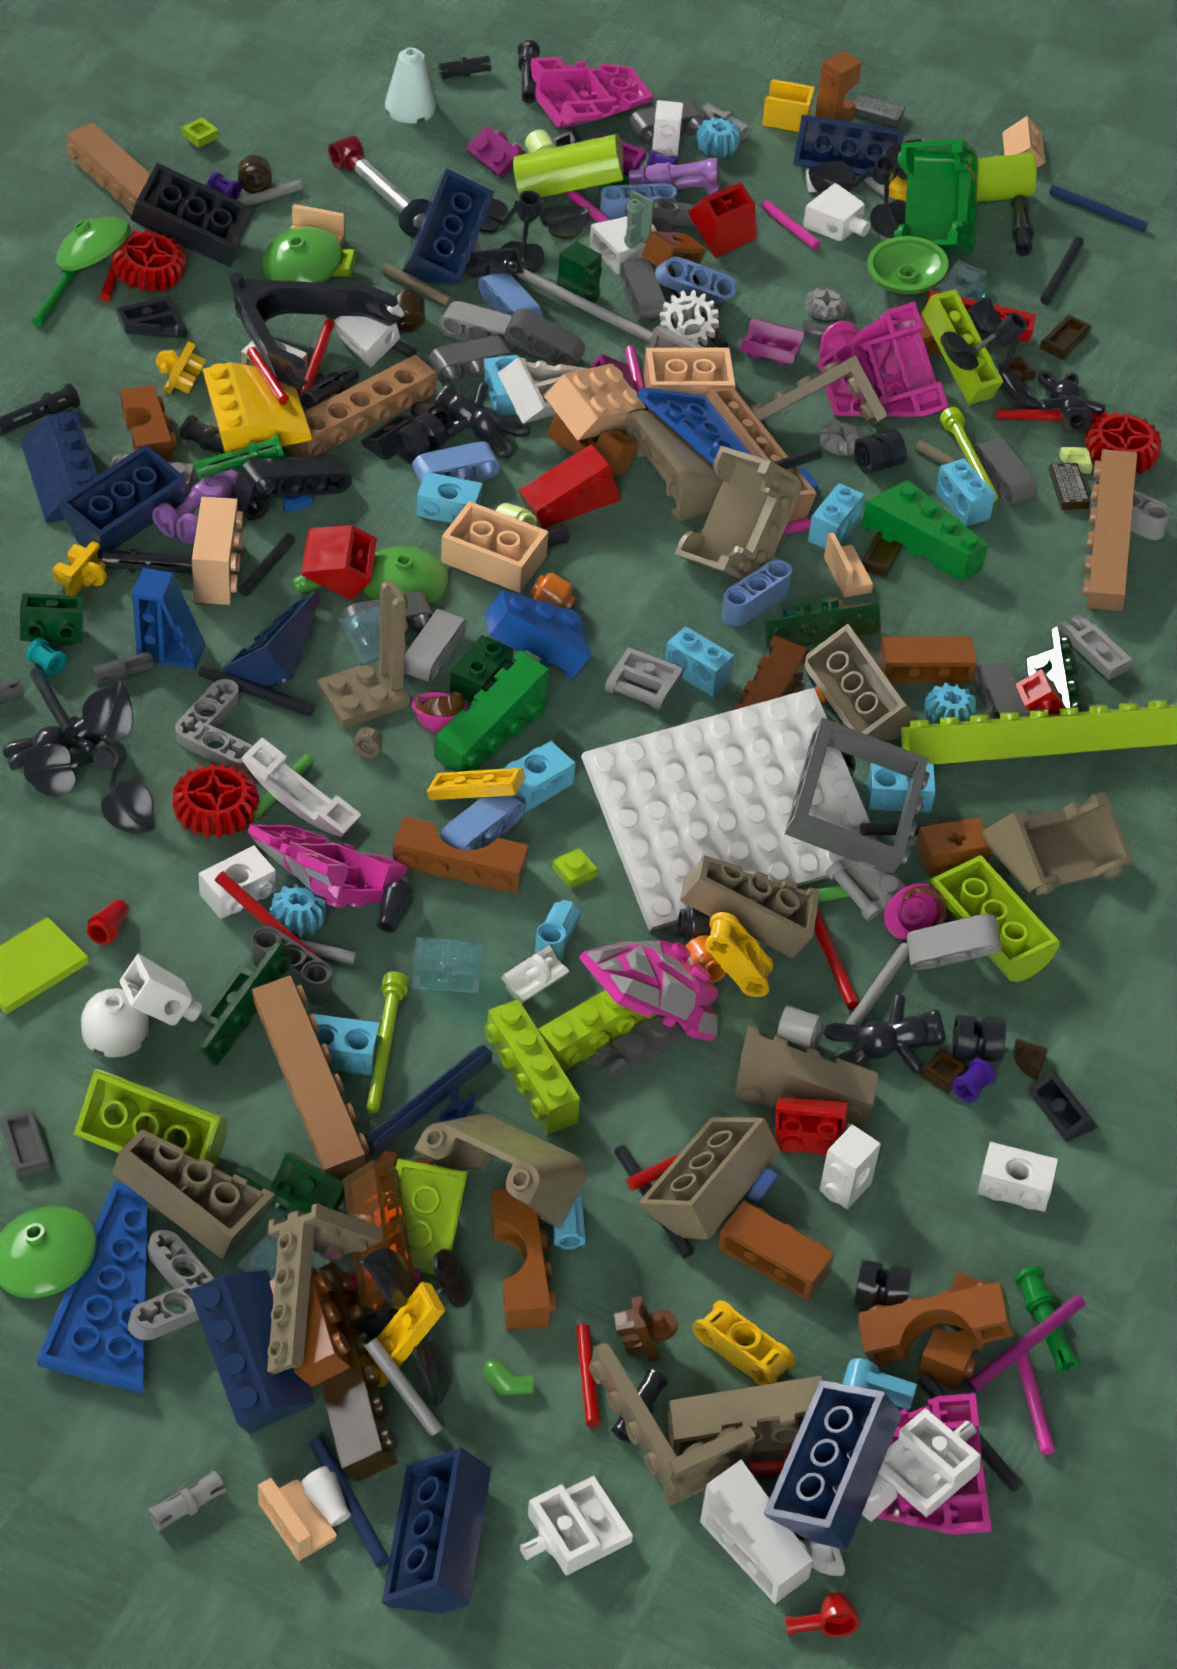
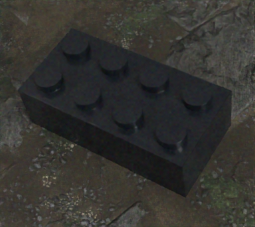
M157 162L135 202L131 221L152 231L156 230L160 235L166 233L167 238H175L177 243L231 267L251 227L256 209Z

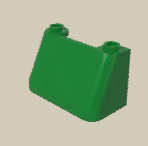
M964 139L902 143L901 152L898 154V165L907 174L905 224H900L898 230H895L894 238L901 236L919 237L935 243L945 254H972L975 245L979 167L976 150Z

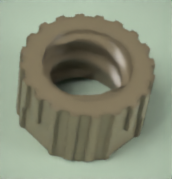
M362 728L355 736L352 744L353 749L361 757L374 758L380 752L383 736L376 729ZM363 740L370 742L372 745L365 743Z

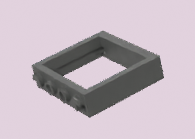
M822 717L810 740L784 834L858 863L860 861L875 866L874 869L893 875L900 863L906 864L910 855L911 848L907 847V842L912 839L917 827V822H914L913 818L914 815L919 813L923 803V797L919 795L929 779L930 773L926 772L929 758ZM827 746L910 777L893 847L809 815Z

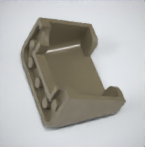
M638 410L629 413L626 418L625 434L639 443L633 458L646 455L666 481V495L668 497L673 496L676 503V508H673L671 511L675 519L681 522L710 512L723 480L715 475L713 464L701 453L697 452L691 444L655 412Z
M720 446L713 463V470L715 475L723 480L701 534L693 531L685 533L680 539L674 554L687 561L741 581L772 561L800 496L801 481L796 475L770 460Z
M1106 792L1090 796L1091 799L1082 804L1077 801L1062 809L1028 816L1026 810L1016 811L981 832L988 848L1028 893L1036 892L1037 897L1056 890L1055 887L1103 875L1106 880L1115 878L1124 873L1122 868L1134 862Z
M478 1114L432 1124L425 1129L414 1148L436 1166L463 1171L478 1169L484 1172L491 1157L512 1166L506 1179V1188L509 1194L540 1214L545 1222L561 1228L587 1177V1168L584 1162L574 1154L487 1114Z

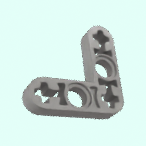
M221 679L214 682L177 721L175 737L180 746L219 765L224 762L227 768L236 765L239 772H250L242 761V757L253 746L216 728L239 702L237 683L229 679ZM203 710L215 712L210 717L201 716L199 713ZM214 741L224 744L218 749L207 746L210 742Z
M159 1230L152 1234L147 1247V1256L174 1290L142 1302L133 1308L128 1322V1330L130 1334L140 1340H152L198 1321L199 1317L189 1290L199 1286L198 1284L201 1285L215 1279L176 1233L169 1230ZM186 1268L194 1275L185 1277L177 1273L176 1269ZM178 1305L185 1312L175 1314L169 1311L167 1306Z

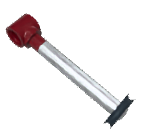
M353 135L330 143L328 154L332 164L337 169L345 167L348 170L356 171L401 213L398 222L400 229L408 237L415 238L429 201L423 198L410 201L364 158L362 144L356 136Z

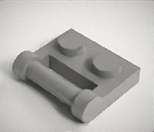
M628 647L609 675L605 684V691L612 694L616 692L652 705V709L662 712L668 698L683 677L684 668ZM625 678L658 692L655 694L621 680Z
M848 858L834 862L825 873L831 880L835 879L862 910L860 914L867 921L882 913L887 902L906 887L895 873L893 875L874 869L875 866L862 861L858 863ZM847 871H848V873L855 879V881L861 886V888L868 894V896L873 900V902L870 901V899L863 893V891H862V890L856 885V883L850 878V876L846 873Z

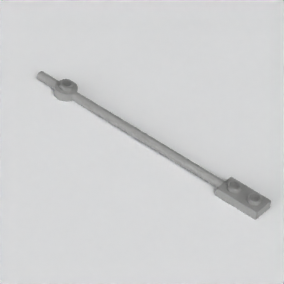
M476 239L472 251L485 250L479 247L478 239ZM524 268V273L512 274L650 343L649 348H705L660 325L651 332Z

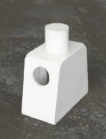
M834 183L806 205L803 227L834 240L843 241L853 232L862 237L866 236L870 230L871 223L863 219L864 202Z
M627 216L591 225L589 246L594 251L602 254V260L616 274H620L621 262L645 260L641 256L645 243L640 242L633 249L628 248L624 243ZM652 225L651 233L652 231L657 232L654 225Z
M398 304L395 307H387L390 313L400 316V318L404 316V312ZM340 316L333 320L338 338L370 368L400 338L396 323L392 326H386L368 317Z
M140 954L136 955L119 980L131 1007L171 1026H175L181 1017L191 1022L195 1021L202 1010V1004L193 1000L182 979Z

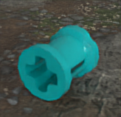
M42 637L32 641L25 654L28 661L41 666L43 672L49 677L58 675L64 669L67 662L65 653L55 651L49 646V642Z

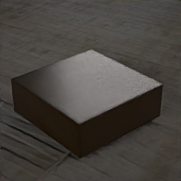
M940 1049L922 1068L920 1076L948 1094L953 1089V1080L958 1076H962L968 1070V1066Z

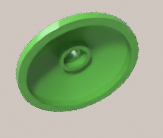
M114 216L96 217L90 220L84 219L74 225V229L68 233L59 247L56 256L57 265L61 270L74 271L102 260L123 244L130 234V225L125 219Z
M315 226L295 227L281 233L269 243L262 255V269L268 280L323 283L339 267L342 260V249L337 237L326 229Z
M901 236L885 240L875 246L869 254L867 268L872 280L885 290L896 294L915 295L927 292L944 281L948 273V258L938 245L927 239Z
M392 546L375 553L371 582L361 592L368 601L380 599V586L382 583L392 580L399 591L403 590L405 594L412 592L425 594L431 607L440 601L446 593L448 573L441 560L426 550L413 546Z
M46 1206L28 1211L10 1222L0 1233V1287L14 1296L41 1298L61 1292L78 1281L89 1269L97 1250L96 1233L88 1218L81 1212L69 1207Z

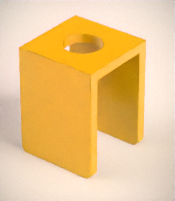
M772 79L769 96L765 98L762 125L799 132L802 115L811 116L815 87Z

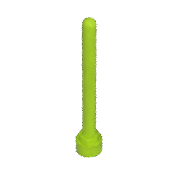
M957 407L947 408L940 415V421L944 429L954 434L968 463L995 493V502L998 499V494L963 429L965 418L962 412Z
M395 971L384 974L381 991L386 1001L367 1102V1110L371 1114L378 1113L381 1107L399 1001L408 993L409 978L405 974Z

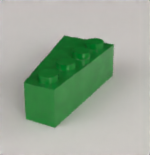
M909 480L866 501L861 528L868 532L874 529L883 533L882 538L890 543L893 541L900 542L907 547L906 552L915 557L924 556L930 559V565L960 581L982 571L989 544Z
M520 650L513 657L516 663L508 671L502 668L494 676L495 680H497L487 692L481 689L474 696L469 710L466 712L462 709L435 736L434 758L454 772L477 769L484 759L492 753H497L507 741L514 736L520 735L526 726L534 720H539L546 711L548 668Z

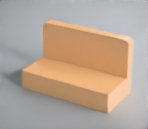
M1028 116L1003 132L1005 155L1033 153L1036 168L1046 163L1042 131Z
M297 204L293 205L292 226L290 229L300 226H315L326 229L337 237L342 248L345 242V214Z
M828 533L824 559L844 598L872 593L873 583L853 545L841 546L835 533Z
M269 1478L258 1485V1503L298 1562L336 1540V1532L327 1519L303 1494L305 1488L298 1479L278 1488L272 1478Z

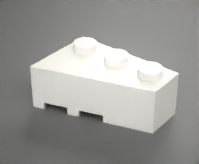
M518 357L497 374L524 424L553 416L555 410L544 395L564 373L587 368L563 364L549 366L546 365L545 361L531 363L526 362L525 358Z
M740 1460L706 1485L700 1523L770 1600L776 1604L809 1579L813 1559L808 1548L799 1541L793 1531L764 1515L770 1499L744 1462Z

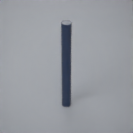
M1053 185L1050 189V195L1142 232L1147 228L1148 222L1056 185Z
M322 1436L314 1438L309 1445L321 1467L327 1466L330 1472L336 1473L346 1506L351 1513L349 1518L375 1566L382 1567L386 1565L390 1559Z

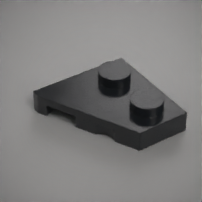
M170 296L116 308L117 318L126 334L187 338L186 327Z

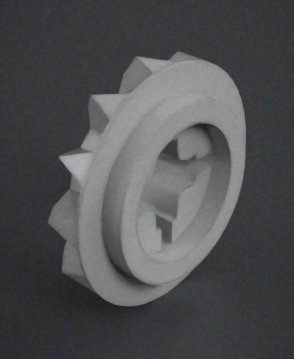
M826 287L825 290L816 288L814 292H808L804 306L807 312L816 318L834 320L845 315L848 302L845 295L838 294V290L830 291Z
M837 420L835 424L827 422L826 427L821 428L819 441L824 449L833 454L852 455L854 454L855 441L864 437V433L860 432L859 426H851L850 421L844 424Z

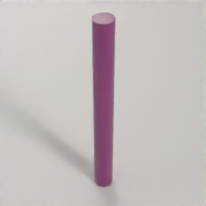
M1079 1294L1074 1295L967 1381L970 1388L977 1393L1086 1306L1083 1297Z

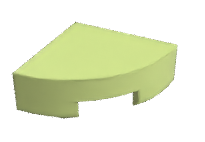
M1061 447L1059 456L1063 463H1078L1081 473H1092V460L1090 452L1086 448Z

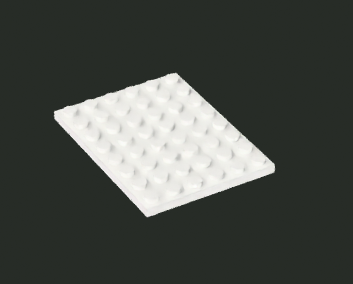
M815 688L583 752L581 758L649 931L678 922L680 909H685L687 904L680 901L684 877L704 855L741 866L743 872L755 874L757 871L768 874V879L782 883L784 880L794 882L797 887L829 878L825 871L834 862L845 858L784 834L812 734L822 717L827 719ZM827 746L809 815L860 834L861 823H870L841 751ZM866 836L878 841L876 836Z

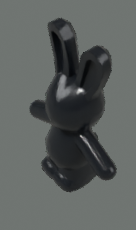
M1047 370L1039 372L1038 381L1050 392V399L1039 401L1038 407L1043 411L1059 409L1065 432H1077L1080 434L1086 432L1091 425L1093 413L1103 414L1106 411L1104 404L1082 399L1077 374L1068 372L1065 374L1064 379L1058 382L1051 372Z
M481 382L478 385L474 400L468 395L463 394L452 383H448L434 401V404L444 405L450 417L456 420L445 428L447 439L470 426L475 436L481 440L488 441L500 457L510 458L513 455V448L500 433L504 432L516 437H526L531 432L530 426L527 423L523 424L519 420L504 418L497 410L484 407L489 391L487 383Z
M73 716L70 720L76 729L75 736L67 738L60 727L47 726L40 729L33 738L9 742L3 747L2 752L5 758H10L8 762L10 769L16 770L25 765L28 758L37 749L47 744L56 743L67 746L69 750L75 748L85 753H92L95 746L102 741L101 733L96 734L89 731L82 717Z
M897 993L892 999L889 1023L880 1020L870 1021L863 1026L831 1023L824 1028V1035L833 1042L858 1043V1047L837 1055L834 1060L838 1058L859 1065L867 1059H883L896 1050L913 1073L919 1074L923 1064L912 1049L924 1046H939L946 1040L940 1012L934 1009L920 1015L903 1018L906 998L903 994Z

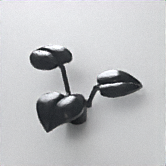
M908 140L891 146L884 155L876 159L874 168L869 167L867 172L854 182H852L854 179L853 170L848 164L841 161H829L810 168L808 171L810 182L819 194L823 193L834 183L851 193L850 187H856L869 175H872L873 180L877 184L884 185L885 204H878L872 209L870 214L871 226L878 234L894 238L895 230H898L900 224H905L906 202L903 200L889 202V186L893 175L896 173L900 179L907 181V174L898 165V154L901 152L902 143L926 140Z
M527 190L520 194L519 201H515L514 207L510 212L504 202L492 198L480 231H496L499 224L506 225L517 211L519 219L524 222L522 243L509 241L502 245L501 249L517 248L522 267L532 273H536L543 265L544 251L538 244H527L529 223L537 219L539 215L542 226H548L549 232L552 235L564 239L574 238L583 230L589 215V208L552 205L542 210L543 205L540 203V195L534 191Z
M991 297L977 301L969 308L968 314L974 326L981 332H987L989 337L976 347L970 348L964 338L957 333L945 332L940 337V342L947 356L959 368L972 371L979 365L974 354L991 341L996 339L1003 346L1012 344L1000 371L1003 380L1000 389L1006 398L1016 406L1031 409L1039 408V401L1020 377L1012 371H1007L1014 351L1021 343L1018 337L1027 329L1025 320L1019 314L1012 312L1002 321L994 309Z
M117 681L90 695L82 709V718L86 727L93 733H101V740L106 744L98 747L95 750L94 756L71 763V751L67 746L56 743L47 744L37 749L28 758L24 767V776L41 793L51 797H60L68 794L76 784L77 777L73 770L74 768L96 763L102 770L112 769L113 772L109 784L112 793L106 795L101 801V809L105 819L113 827L121 831L146 833L155 829L154 803L150 791L143 783L133 779L123 780L116 787L118 773L122 770L120 765L127 756L125 747L117 741L124 740L130 734L134 721L130 696L121 681Z
M390 1248L374 1250L359 1262L371 1274L381 1294L388 1302L385 1307L365 1317L364 1326L371 1341L380 1335L400 1308L408 1303L409 1290L407 1285L409 1283V1273L400 1255ZM441 1249L435 1253L433 1258L434 1272L439 1283L442 1285L435 1292L438 1297L446 1293L454 1308H462L471 1299L469 1278L456 1256L448 1249ZM425 1336L413 1348L433 1404L437 1406L442 1402L450 1388L452 1368L439 1342L436 1340L428 1342Z

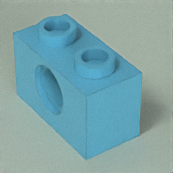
M426 472L417 494V516L452 523L469 501L482 505L483 483Z
M552 741L541 747L534 748L526 756L517 761L510 762L503 768H523L526 778L516 795L513 796L525 804V813L574 784L575 762Z

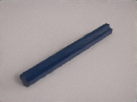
M483 1044L479 1045L369 1133L365 1139L370 1154H378L492 1061V1051Z

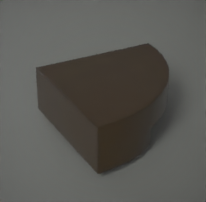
M1021 356L1011 359L1007 371L1015 373L1023 382L1035 380L1036 372ZM1004 362L998 364V366H999V374H1000V371H1001V369H1002V366H1003Z
M1016 1038L1013 1048L1015 1063L1024 1074L1038 1081L1048 1049Z

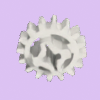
M692 290L690 296H686L684 291H681L680 298L671 295V304L664 302V311L660 312V320L662 321L660 326L697 344L701 342L706 346L708 344L707 336L714 338V329L719 328V320H717L718 310L714 309V301L711 300L706 303V294L703 293L698 298L696 297L695 290ZM702 312L706 314L708 319L707 322L705 321V318L702 317ZM671 318L674 319V323L677 324L676 329L673 327L671 323Z

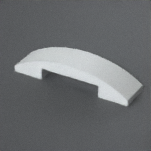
M262 737L242 757V761L249 771L272 796L294 814L323 831L342 837L360 819L362 814L337 795L333 800L328 798L285 764L287 756Z

